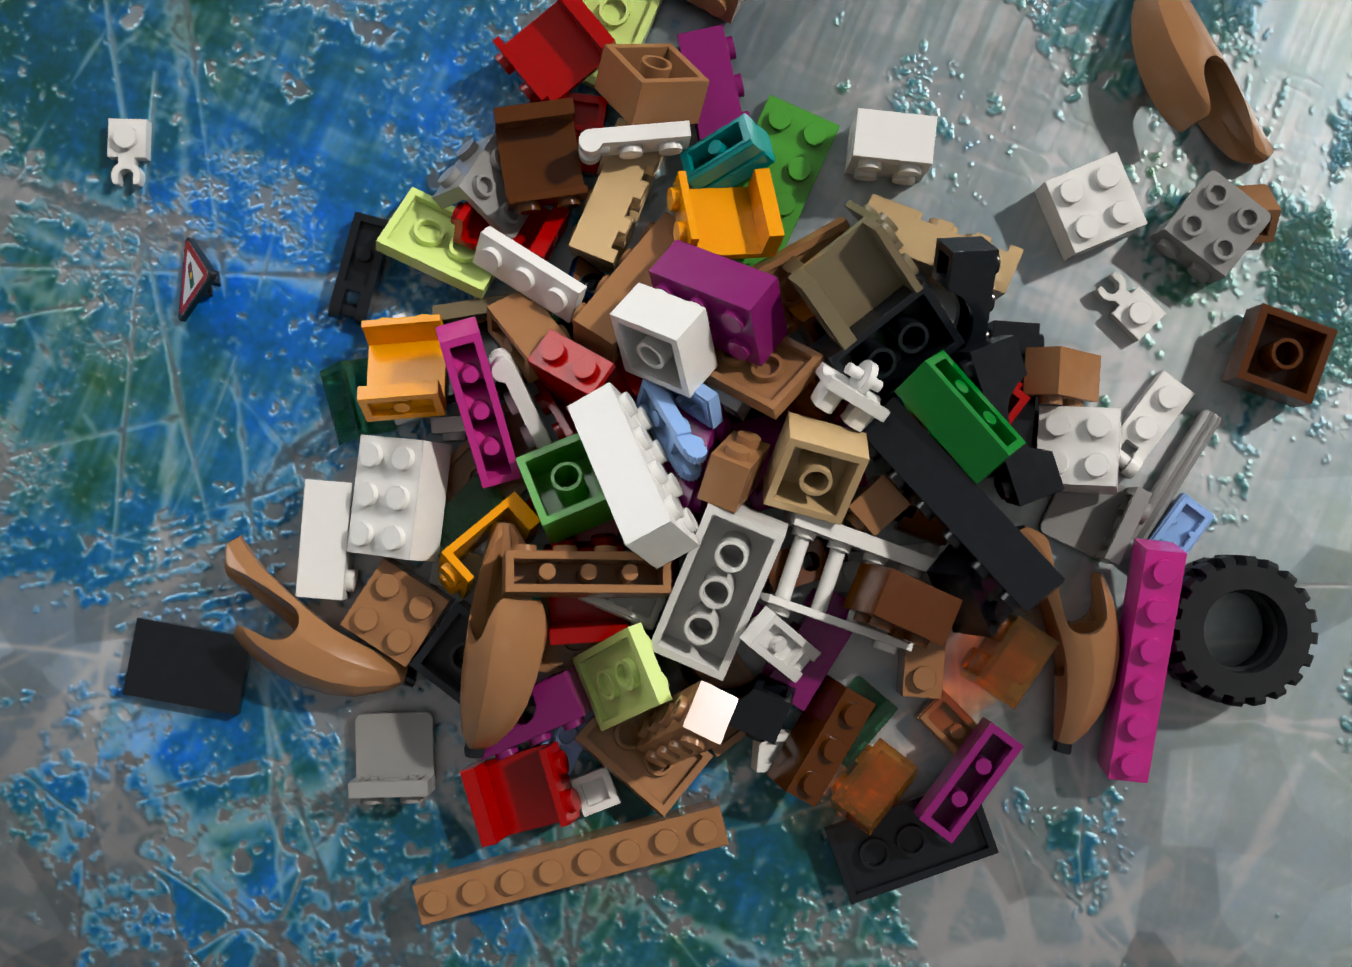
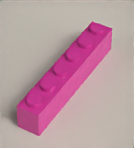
M1134 538L1119 626L1120 657L1115 685L1106 704L1097 758L1099 766L1108 779L1148 783L1187 553L1174 542Z

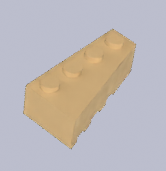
M619 117L615 127L629 125L625 119ZM659 151L643 153L641 157L635 159H622L619 155L602 157L597 170L598 180L594 189L590 188L582 208V216L578 224L574 226L568 241L573 259L580 256L595 268L610 274L617 269L621 256L627 250L664 156L660 155Z
M872 194L867 202L878 214L881 212L886 214L898 227L895 234L904 245L899 250L900 254L906 253L916 264L919 274L928 277L926 282L941 290L947 291L932 277L937 238L982 236L990 243L992 242V237L978 232L976 235L966 234L964 236L958 234L959 230L954 226V223L943 219L930 218L929 222L921 220L923 214L919 210ZM1010 245L1008 252L999 249L1001 264L999 272L995 275L993 289L995 300L1006 293L1024 249Z

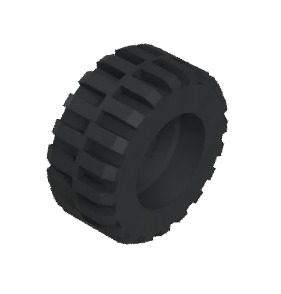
M1225 554L1214 555L1213 558L1203 557L1193 561V567L1185 568L1167 673L1173 679L1181 681V687L1189 692L1229 706L1242 707L1243 704L1257 706L1265 704L1266 697L1278 699L1285 695L1287 690L1284 686L1286 684L1296 686L1303 678V675L1299 673L1301 667L1311 666L1314 656L1308 654L1310 645L1318 644V633L1312 632L1311 623L1318 621L1315 609H1307L1305 603L1311 599L1306 589L1294 586L1297 583V578L1289 571L1279 570L1278 564L1265 559H1257L1255 556ZM1238 592L1247 595L1257 606L1262 618V637L1257 649L1246 661L1236 666H1225L1216 662L1207 649L1204 639V623L1210 608L1219 598L1228 593Z

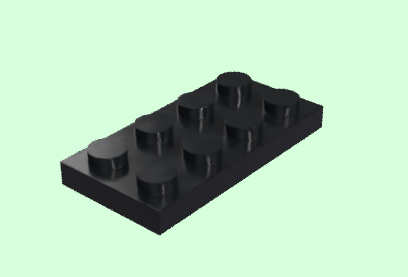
M927 791L824 827L851 905L999 853L982 804L952 844L919 820L913 812Z

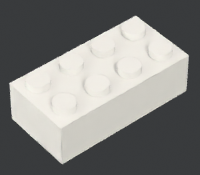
M610 382L567 406L625 545L656 569L700 546L694 531L699 529L698 524L691 511L687 507L684 509L678 498L683 495L682 488L676 477L672 473L668 474L663 463L668 461V457L657 439L653 440L649 430L653 428V424L642 406L637 408L627 391L621 394Z
M708 503L699 529L695 534L700 546L687 553L651 640L653 652L723 681L741 639L739 637L745 631L784 541L789 524L745 505H742L736 513Z

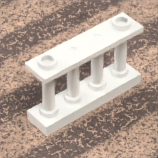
M785 510L781 521L793 527L791 534L794 535V539L775 596L761 592L758 600L768 603L767 607L777 615L789 618L790 612L793 611L874 639L873 648L894 655L897 648L912 651L914 645L912 643L907 644L888 636L886 631L878 632L861 626V623L853 620L855 615L853 611L849 610L846 620L826 614L845 554H850L851 549L863 552L862 560L866 564L885 567L888 561L899 565L898 571L915 579H920L921 574H927L926 571L936 559L842 524L839 525ZM818 536L829 540L827 547L830 548L811 608L791 602L790 599L809 542H814L815 537Z

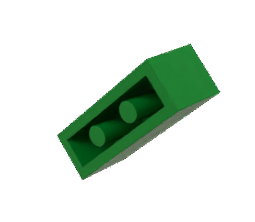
M944 350L925 360L894 391L902 399L904 407L911 414L916 415L929 430L930 435L935 441L946 449L976 485L994 472L1026 443Z

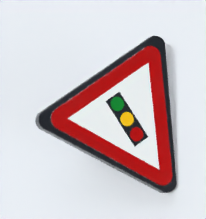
M187 237L185 241L178 313L179 321L184 322L187 321L202 297H213L212 285L221 286L219 271L213 268L195 239Z

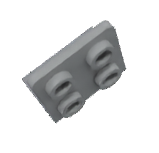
M493 133L476 142L471 139L458 150L456 156L459 159L455 165L448 168L438 179L440 187L432 199L442 209L466 200L491 227L513 239L529 215H518L517 210L508 211L496 134Z
M1210 171L1204 175L1169 220L1159 225L1150 238L1158 243L1156 247L1162 254L1171 259L1177 258L1188 267L1187 272L1194 279L1202 283L1208 282L1212 284L1227 277L1269 223L1271 215L1265 208L1220 173Z
M1118 484L1117 495L1057 492L1054 493L1040 522L1039 530L1042 534L1103 563L1120 565L1121 560H1127L1132 553L1134 541L1132 537L1138 524H1144L1150 514L1152 505L1148 502L1153 493L1140 487H1125L1121 484Z
M428 711L362 713L356 717V777L348 782V799L360 798V804L363 805L384 803V798L400 797V803L403 804L423 802L424 797H428L435 790L433 715Z

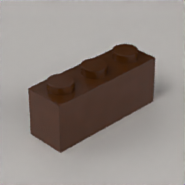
M826 675L806 709L802 712L766 775L786 792L816 807L876 704L831 676Z

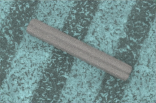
M1207 409L1200 411L1150 490L1153 493L1148 502L1152 505L1150 514L1144 524H1138L1132 539H1148L1221 423V417Z

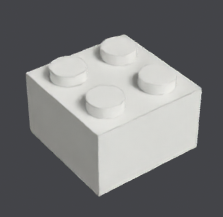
M858 108L849 128L845 173L854 174L853 178L860 181H875L877 177L892 178V183L897 185H914L915 181H921L933 164L938 116Z
M1118 152L1047 180L1034 191L1064 261L1134 233L1148 224Z
M638 283L610 313L626 372L691 398L697 388L704 383L718 366L706 308L696 302L686 301L668 294L662 289H655Z
M1039 405L1037 448L1053 452L1064 486V490L1059 492L1117 495L1121 408Z

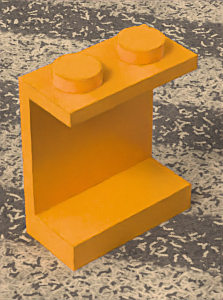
M770 168L754 169L747 187L689 189L686 171H678L673 187H669L667 190V207L670 212H674L676 220L673 228L674 241L677 239L728 259L776 256L785 234Z
M420 314L400 318L383 317L377 320L362 321L361 328L369 344L367 386H358L357 402L367 422L446 415L447 368L436 331L437 326L444 325L440 314Z
M515 491L441 552L438 572L441 575L438 576V580L450 594L454 595L457 592L463 600L470 594L474 576L461 561L489 538L492 524L504 520L513 523L526 544H530L534 540L541 523L540 519Z

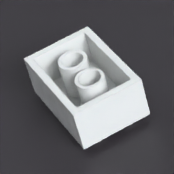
M361 434L347 552L404 560L438 562L452 445L425 440Z

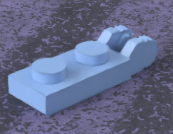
M643 378L635 404L637 408L642 406L649 415L653 424V428L649 431L653 438L657 439L662 445L668 457V462L671 463L675 472H678L677 475L683 478L684 481L694 482V480L700 477L702 470L700 463H703L707 458V447L704 446L705 443L702 438L691 434L690 424L686 418L682 417L673 402L671 392L665 389V387Z

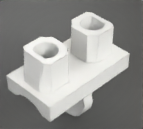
M864 360L858 366L849 362L844 368V373L851 376V378H848L824 362L815 371L820 382L810 397L814 405L824 412L831 414L842 399L850 402L840 416L848 426L861 433L874 418L884 422L890 414L888 409L880 405L881 398L869 390L872 389L875 392H879L883 387V382L877 379L879 367L871 360Z

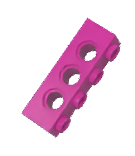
M475 316L437 326L436 331L482 488L521 478Z

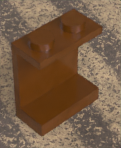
M573 97L493 108V122L508 211L517 210L518 215H529L540 212L541 206L556 204L557 209H571L580 206V201L586 200L588 187L583 182L578 156V145L574 127L575 108Z

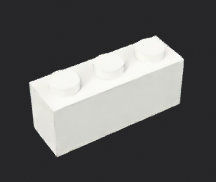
M305 479L295 597L346 600L351 599V592H356L358 570L353 569L354 552H347L355 483Z

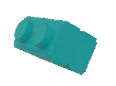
M745 113L680 154L688 183L695 189L735 187L750 178L754 169L767 168L776 161L767 132L758 124H755Z

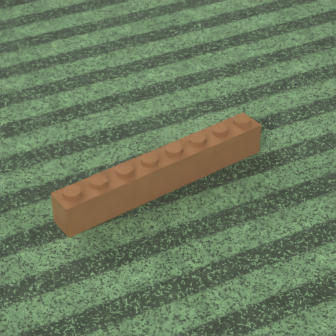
M715 798L670 810L664 817L654 814L426 874L417 879L412 889L421 924L425 925L729 845V839L719 800Z

